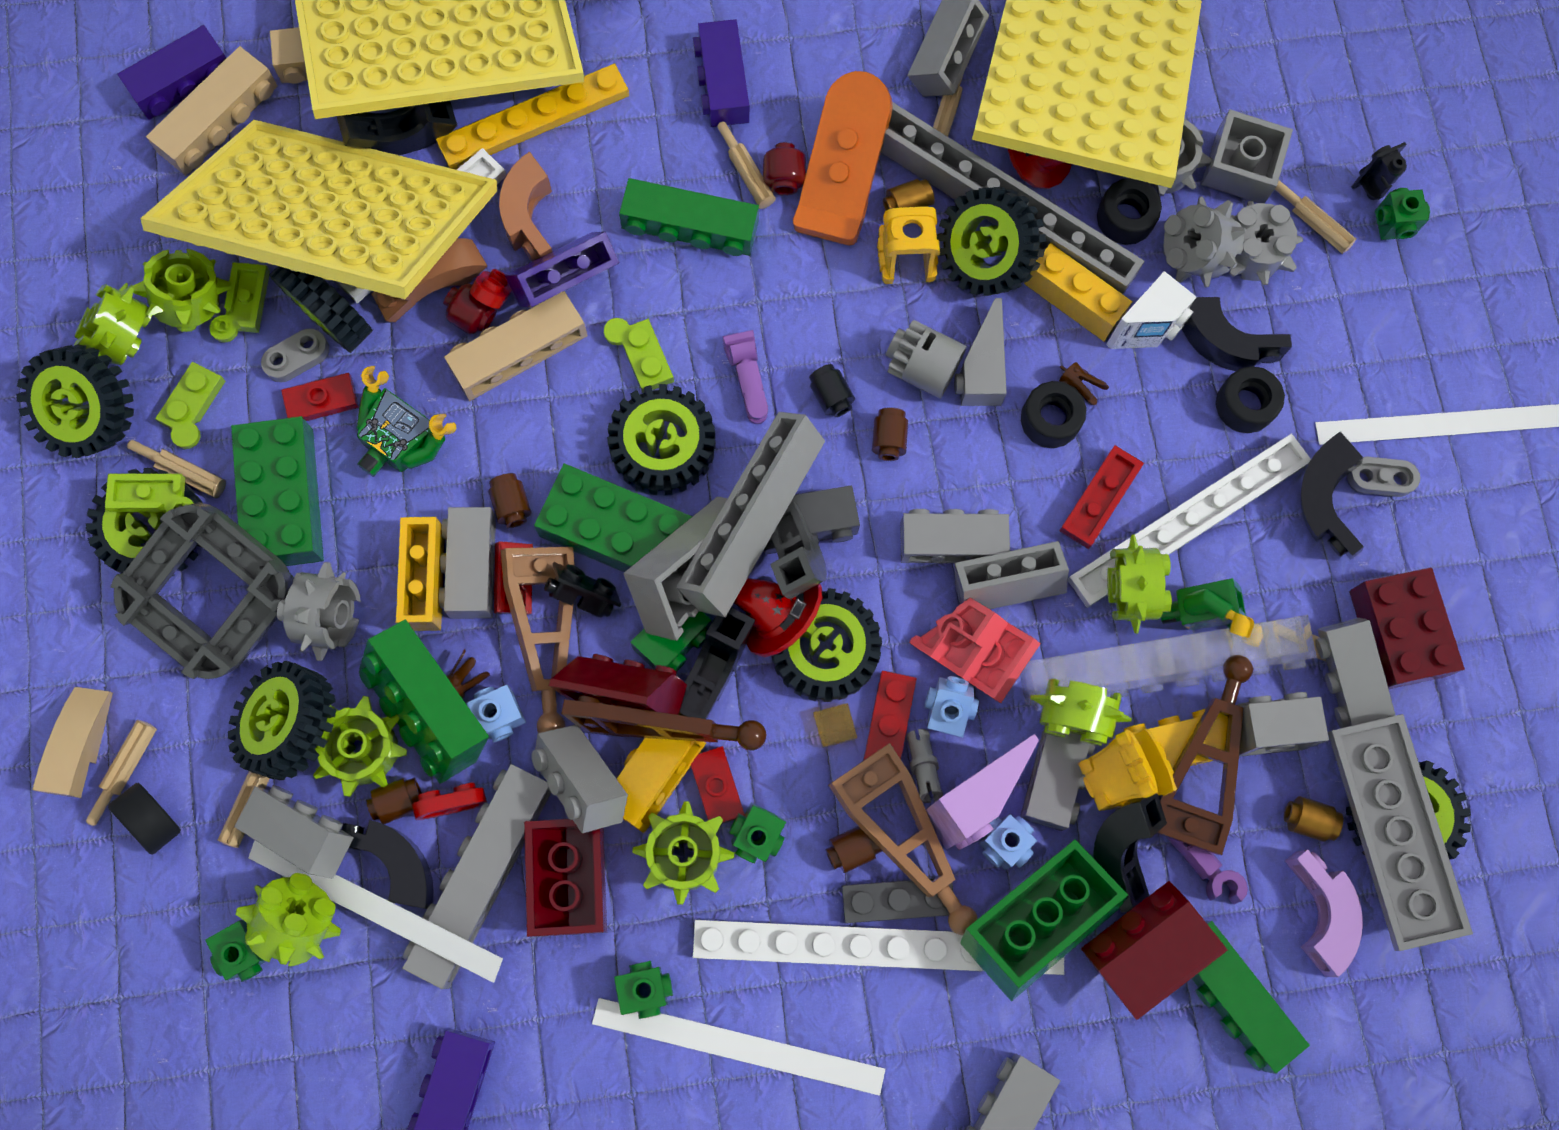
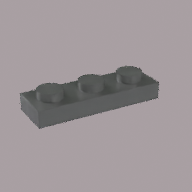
M912 880L841 886L845 924L949 916L948 910L937 894L933 897H927ZM951 883L949 887L953 891V883Z

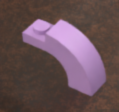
M1309 850L1295 852L1285 862L1310 891L1318 910L1316 929L1311 938L1301 948L1325 977H1339L1353 961L1360 945L1363 916L1359 897L1344 870L1328 874L1325 862L1316 853H1310Z

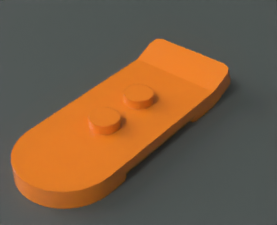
M854 71L844 74L831 85L827 92L799 204L793 218L794 229L798 233L848 246L854 245L857 242L864 222L872 182L893 107L888 88L878 77L871 73Z

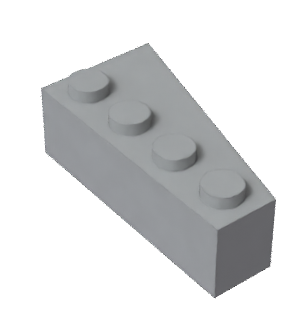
M716 497L623 573L647 634L677 641L684 632L681 626L689 616L695 617L699 612L676 586L728 498Z

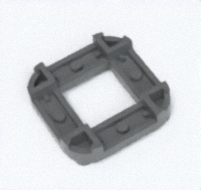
M199 502L166 512L160 518L163 521L127 569L115 576L111 588H114V603L118 611L115 617L123 626L132 624L185 667L181 673L189 678L214 679L238 668L278 619L277 606L281 600L286 598L290 586L293 584L294 577L276 555L226 514L214 506ZM197 543L249 585L246 589L249 592L212 638L158 594Z

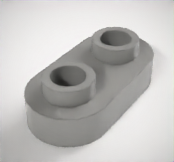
M301 330L269 348L262 356V369L271 380L287 382L323 362L328 356L329 344L318 330ZM307 341H314L310 348H304V344ZM277 358H283L281 364L273 365Z
M1363 457L1362 464L1347 475V480L1350 486L1360 493L1403 497L1418 487L1420 473L1414 464L1406 460ZM1360 473H1364L1368 477V482L1360 478ZM1394 476L1401 479L1402 485L1394 481Z

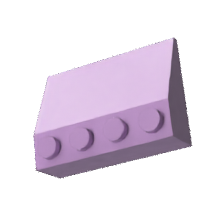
M1035 734L939 798L926 809L936 835L946 850L954 845L958 850H961L994 830L990 822L999 817L1039 741Z

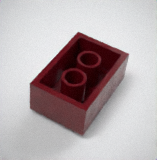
M1432 567L1364 581L1349 591L1357 618L1370 620L1388 689L1445 678L1465 670Z

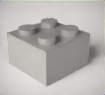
M1229 109L1217 129L1209 156L1212 161L1210 165L1206 166L1201 185L1257 203H1265L1277 187L1293 129Z
M1297 692L1284 695L1285 699L1272 701L1271 696H1259L1248 699L1249 702L1238 704L1237 706L1243 707L1239 757L1305 750L1329 741L1321 697L1308 698L1307 692Z

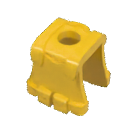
M903 207L886 210L883 214L884 225L879 227L877 242L879 271L882 272L883 283L893 284L897 255L923 254L926 282L935 281L937 277L938 256L940 255V245L936 233V209L934 207ZM910 223L917 224L921 228V235L917 238H910L904 234L903 227Z
M1144 729L1136 733L1135 736L1130 730H1125L1115 735V738L1101 751L1078 763L1082 774L1085 775L1083 780L1086 789L1094 799L1099 811L1117 809L1130 799L1148 798L1155 794L1166 796L1177 790L1173 778L1174 771L1169 760L1165 757L1167 755L1161 743L1157 742L1149 729Z

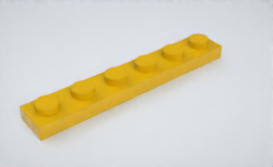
M614 63L585 75L584 82L559 86L455 130L446 136L436 138V141L448 167L457 170L482 148L489 155L495 154L629 97V89Z

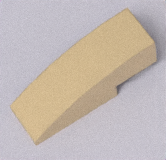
M74 687L50 734L32 790L68 797H82L89 764H96L113 695L112 692Z

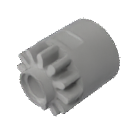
M913 320L906 331L899 328L894 335L886 352V356L892 359L887 372L941 399L962 360L967 346Z

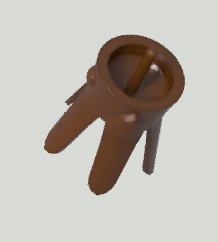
M1077 362L1073 363L1068 369L1062 365L1060 366L1064 373L1059 382H1065L1076 388L1091 405H1096L1097 399L1083 384L1082 380L1103 390L1109 388L1106 382L1089 374Z
M465 649L451 672L447 675V678L462 698L465 697V693L490 676L489 672H483L470 681L461 684L476 663L475 658L470 657L454 673L466 652Z

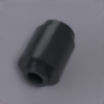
M833 364L824 365L809 376L812 382L810 388L825 415L833 414L834 417H840L852 409L851 404L854 402L855 397L841 371L835 369Z

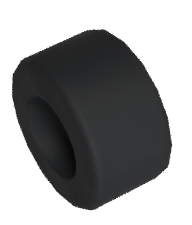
M1127 178L1113 183L1105 192L1099 204L1097 212L1099 228L1106 237L1124 245L1136 244L1146 239L1160 218L1162 210L1160 196L1154 187L1144 181ZM1122 204L1131 205L1138 210L1141 217L1138 219L1127 218L1120 213L1117 206Z
M1255 366L1240 368L1229 376L1217 393L1216 408L1218 416L1225 425L1237 432L1247 434L1259 432L1278 416L1284 406L1285 394L1281 382L1268 370ZM1241 390L1251 391L1259 398L1261 408L1253 410L1244 406L1240 401L1238 393Z
M1050 381L1040 384L1031 391L1022 408L1020 421L1024 433L1032 442L1041 447L1057 448L1065 446L1076 437L1086 420L1087 408L1082 395L1076 388L1065 382ZM1045 405H1055L1061 408L1066 416L1065 422L1062 425H1053L1046 422L1041 416V408Z
M140 783L132 785L108 805V809L151 855L155 854L181 831L174 820Z

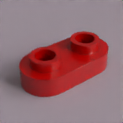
M492 269L491 272L483 271L475 279L469 292L484 305L499 309L507 301L512 290L505 277L506 274Z
M467 783L454 787L453 793L441 795L440 790L422 793L418 795L419 801L412 804L415 820L435 818L483 806L487 802L484 788H476L475 783Z

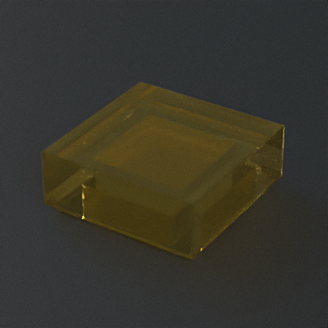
M848 703L813 712L822 748L857 739Z

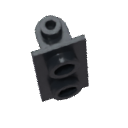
M1403 142L1392 148L1390 145H1386L1374 152L1371 156L1372 161L1359 171L1360 176L1351 186L1352 189L1362 185L1370 199L1379 200L1383 198L1392 187L1391 184L1395 183L1407 168L1406 160L1400 154L1407 144Z
M556 562L552 564L556 577L555 579L549 578L544 587V590L549 592V597L572 606L577 596L580 595L582 597L577 607L600 618L603 615L606 617L610 616L613 605L621 606L616 587L610 581L604 578L593 579L586 576L578 567L567 564L566 567Z

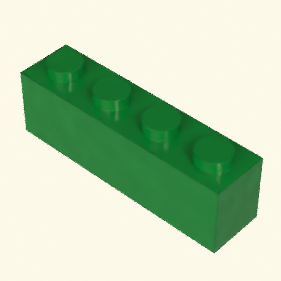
M628 178L619 216L621 229H625L633 235L641 236L648 234L658 236L666 242L682 241L691 243L692 246L699 249H708L710 247L723 250L732 256H740L742 254L750 256L759 222V205Z
M1205 921L1228 951L1191 978L1198 986L1195 990L1196 994L1207 1007H1214L1223 1018L1219 1021L1222 1028L1234 1040L1238 1038L1247 1049L1244 1052L1246 1059L1256 1070L1277 1074L1310 1045L1214 922Z

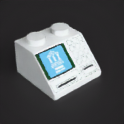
M1164 271L1121 318L1106 345L1110 349L1158 347L1165 338L1172 341L1184 327V323L1193 314L1190 306L1196 299V296Z

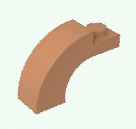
M528 152L513 165L506 175L500 191L499 209L507 238L514 251L522 247L529 259L534 261L552 252V248L532 222V214L536 205L541 199L550 194L552 190L547 174L531 152Z
M457 238L406 299L393 298L378 292H373L371 295L385 320L396 322L428 294L448 286L469 284L488 266L472 239Z

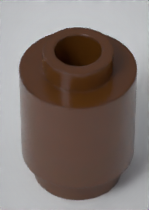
M882 408L874 419L872 452L877 454L881 460L896 461L899 459V456L906 454L908 419L905 418V411L901 409Z
M514 473L502 474L489 481L491 488L488 490L497 522L499 524H506L507 528H514L527 522L526 518L532 512L522 481L517 480V476Z
M404 777L388 783L384 788L378 787L371 790V798L366 800V804L373 820L380 819L382 824H387L412 814V804L419 801L418 795L422 794L415 777L406 780Z
M859 826L829 839L831 847L825 849L834 870L840 867L843 873L876 859V854L883 852Z

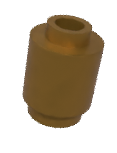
M914 179L887 189L886 197L883 198L885 211L892 208L929 207L935 202L932 187L926 179L921 181Z
M1301 796L1297 797L1294 802L1290 801L1284 812V821L1287 822L1289 831L1323 842L1328 839L1335 841L1343 827V814L1336 812L1335 807Z

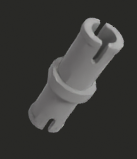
M918 729L920 740H917L914 730L909 732L906 737L912 757L910 762L911 770L917 780L919 796L922 802L931 803L930 791H932L934 801L936 802L943 796L937 774L939 766L937 758L933 756L930 734L926 729Z

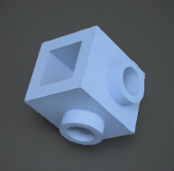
M949 676L947 679L939 677L936 688L929 687L924 708L930 709L927 728L963 738L968 719L974 721L979 705V700L974 699V686L969 685L968 681L959 677Z
M504 685L496 690L494 687L482 689L473 695L474 700L467 702L469 709L489 735L488 740L492 739L493 742L511 736L513 728L526 723L514 693L508 685ZM497 711L496 714L490 718L491 714Z
M1009 814L1002 820L997 817L990 822L994 830L978 843L984 849L982 853L997 868L1001 866L1005 870L1011 868L1014 864L1020 868L1034 854L1030 849L1037 841L1031 835L1034 830L1020 816L1014 818ZM1007 834H1010L1017 841L1015 847H1009L1005 843Z

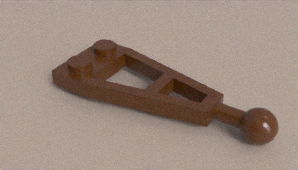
M1243 655L1230 656L1224 662L1223 673L1227 681L1221 700L1217 698L1211 699L1173 768V778L1178 790L1196 755L1223 764L1218 814L1173 799L1177 790L1166 796H1158L1167 824L1157 834L1216 855L1223 854L1233 821L1243 707L1237 706L1235 703L1241 683L1248 681L1253 673L1251 661ZM1219 713L1228 716L1225 751L1203 743Z
M579 696L578 701L564 699L561 713L584 732L593 734L718 742V739L738 741L742 748L750 751L762 747L767 736L764 726L755 720L745 721L740 726L721 725L708 719L602 704L599 699L589 696Z

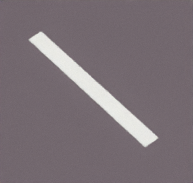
M1559 404L1315 422L1319 445H1324L1340 431L1351 443L1559 427Z
M254 840L249 859L284 877H291L294 873L306 874L312 879V883L326 892L331 901L493 983L495 982L503 958L336 874L333 879L307 874Z
M598 998L592 1022L593 1025L879 1096L881 1093L885 1074L884 1068L662 1013L643 1019L638 1018V1012L621 1015L618 1002Z

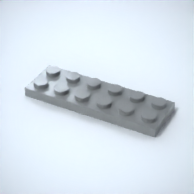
M1404 715L1392 716L1328 732L1394 951H1403L1472 935L1473 932Z

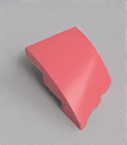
M972 598L957 606L951 614L944 615L937 620V626L921 637L916 635L909 641L911 645L999 703H1002L1041 644L1035 638L1011 625L994 611Z

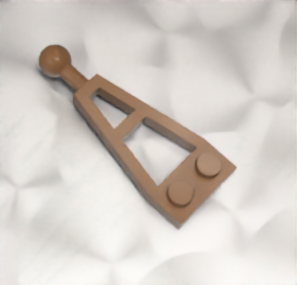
M573 547L505 548L501 550L506 597L532 692L541 691L543 714L537 721V731L541 733L565 727V721L557 713L556 690L548 686L550 679L543 678L535 645L555 644L552 678L567 665L573 604L571 606L559 601L556 632L532 633L519 585L546 584L549 578L555 579L556 575L552 565L554 562L565 567L567 564L575 566Z
M889 743L831 782L828 786L848 816L927 897L938 895L949 912L948 923L951 930L958 935H964L966 928L978 919L977 914L971 907L961 905L949 887V884L956 880L924 804L920 799L911 774ZM897 783L919 830L898 846L862 809L866 804ZM922 843L925 844L938 874V877L932 881L907 856L908 853Z

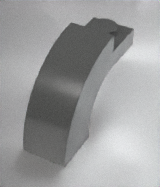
M792 501L771 536L779 559L770 564L782 595L789 599L820 584L827 577L825 561L817 539L811 535L799 506Z

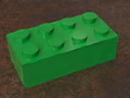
M302 416L231 425L238 525L276 555L286 566L324 561L313 429Z
M564 463L534 527L541 538L563 547H573V551L626 572L693 516Z
M405 619L369 638L360 664L359 676L363 684L368 689L373 688L380 698L379 704L384 714L389 718L398 715L399 720L397 724L400 727L401 738L408 747L413 746L420 755V763L426 774L430 777L434 776L438 783L441 784L476 763L489 735Z
M1074 839L966 928L960 944L1012 1002L1117 912L1128 894Z

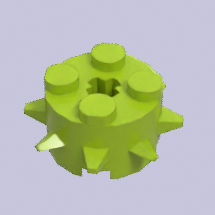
M168 249L152 256L148 262L142 264L145 273L144 279L133 285V293L147 298L149 309L146 315L148 317L154 315L160 322L176 327L181 332L193 331L196 326L210 320L215 313H220L219 294L231 289V282L216 277L214 271L215 259L209 260L204 254L192 249H186L187 253H183L182 250H176L172 254H169Z
M125 283L117 290L107 284L102 285L95 294L101 300L99 303H94L91 309L87 307L75 333V338L78 340H76L74 346L86 345V349L95 348L100 350L98 357L103 355L109 356L112 359L110 363L113 365L118 364L121 366L127 356L133 358L141 344V339L137 338L141 327L145 328L152 316L148 317L146 315L149 307L132 297L134 286L130 285L128 287V283Z
M1131 535L1128 548L1112 549L1110 552L1111 559L1116 558L1115 568L1107 569L1108 602L1116 603L1117 611L1112 612V618L1115 621H1131L1134 633L1138 634L1141 621L1159 620L1163 612L1171 611L1170 590H1165V576L1170 574L1171 563L1169 554H1161L1157 548L1138 546L1135 535Z
M1048 679L1045 695L1030 696L1031 700L1043 706L1039 723L1045 726L1043 733L1051 736L1065 738L1066 735L1069 736L1072 733L1081 735L1080 742L1102 746V744H1107V740L1113 739L1116 722L1132 721L1131 717L1119 710L1122 697L1120 693H1114L1107 697L1108 689L1070 680L1069 687L1058 686L1059 680Z
M367 696L362 697L356 708L336 709L335 717L327 718V722L333 724L332 732L324 731L321 737L328 740L324 748L320 746L315 748L319 754L317 759L320 766L313 776L318 779L331 775L340 779L343 794L347 797H351L358 785L375 782L383 788L386 787L388 783L385 775L399 757L407 756L408 751L398 745V739L393 730V727L399 720L398 715L392 718L388 716L381 718L372 711L370 697ZM359 740L363 743L361 750L356 753L354 752L356 749L354 742Z
M689 801L683 802L679 814L671 815L666 819L651 813L648 818L653 831L649 834L647 843L635 846L632 849V853L646 858L647 865L651 870L643 886L646 889H650L664 884L666 887L673 889L677 905L684 904L689 890H695L701 886L716 893L719 887L714 874L718 869V865L720 862L733 859L735 853L719 846L716 834L723 819L718 816L705 822L700 817L693 816ZM687 843L689 850L694 851L692 858L687 857V862L681 863L679 857L673 855L674 849H680V844Z
M294 873L291 877L272 880L264 887L256 885L254 887L258 896L256 903L236 909L235 915L247 922L246 944L249 945L252 952L267 962L274 958L280 964L286 965L290 961L288 966H295L307 962L313 956L323 959L324 955L320 948L322 940L340 936L341 929L331 922L335 914L336 905L329 899L325 891L312 883V879L306 874Z

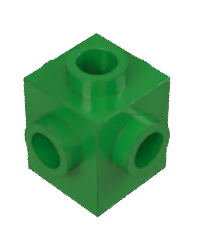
M1395 189L1375 209L1381 240L1413 238L1428 222L1430 207L1428 202H1425L1423 189Z
M751 802L744 816L738 813L729 830V834L733 835L731 843L737 847L735 854L754 864L757 858L766 862L769 855L775 857L785 838L780 834L786 821ZM754 831H762V835L759 839H751V835Z
M244 920L237 921L205 940L212 953L210 957L212 967L219 976L224 977L225 981L239 977L241 982H244L262 972L261 964L266 962L252 952L249 945L246 944L247 922Z
M651 961L629 965L630 973L614 976L621 1015L638 1012L639 1019L660 1015V1007L668 1005L667 997L673 996L669 973L662 974L661 967L652 968ZM643 982L651 987V993L648 997H643L639 992V987Z

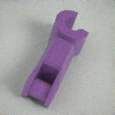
M750 330L723 336V346L727 359L731 366L736 365V373L742 397L744 398L747 417L750 422L761 424L767 418L768 405L757 365L758 357L754 331Z
M1166 837L1202 880L1209 879L1206 893L1210 901L1222 894L1223 883L1230 889L1228 899L1233 905L1241 902L1246 897L1248 887L1244 877L1232 870L1221 872L1219 868L1222 864L1213 853L1191 845L1186 847L1183 842Z

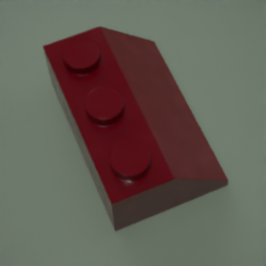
M593 654L592 658L577 656L554 675L548 685L569 700L578 701L579 696H589L599 699L602 704L675 715L679 714L687 684L676 676L677 671L672 668L656 665L655 670L645 668V665L633 660H624L623 664L614 663L613 659L600 654Z
M570 819L525 821L527 937L607 933L604 828L581 833L575 822Z
M1170 881L1162 885L1081 948L1100 976L1136 1020L1228 951L1193 905Z

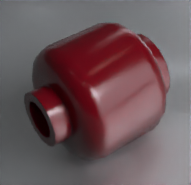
M787 142L778 143L775 145V148L767 151L764 155L763 180L774 194H795L804 184L806 157L802 151L795 148L794 144Z
M464 284L459 289L453 287L443 302L447 306L446 319L468 334H475L478 331L483 332L491 325L497 313L496 309L484 305L470 294L469 290L473 284Z

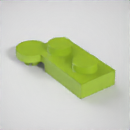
M232 263L229 279L232 288L227 290L224 305L226 314L215 317L209 326L210 333L214 339L224 343L232 341L239 331L259 333L270 274L267 265Z
M613 318L605 324L604 336L606 340L612 345H623L642 393H645V386L651 385L652 390L659 388V384L668 385L674 382L673 374L649 318L629 325L624 319Z
M191 362L155 418L160 424L172 429L171 439L175 445L182 449H190L198 444L201 432L195 423L201 421L226 382L222 376L194 362Z
M108 474L105 509L109 512H168L184 505L194 504V502L188 497H184L186 478L182 474Z

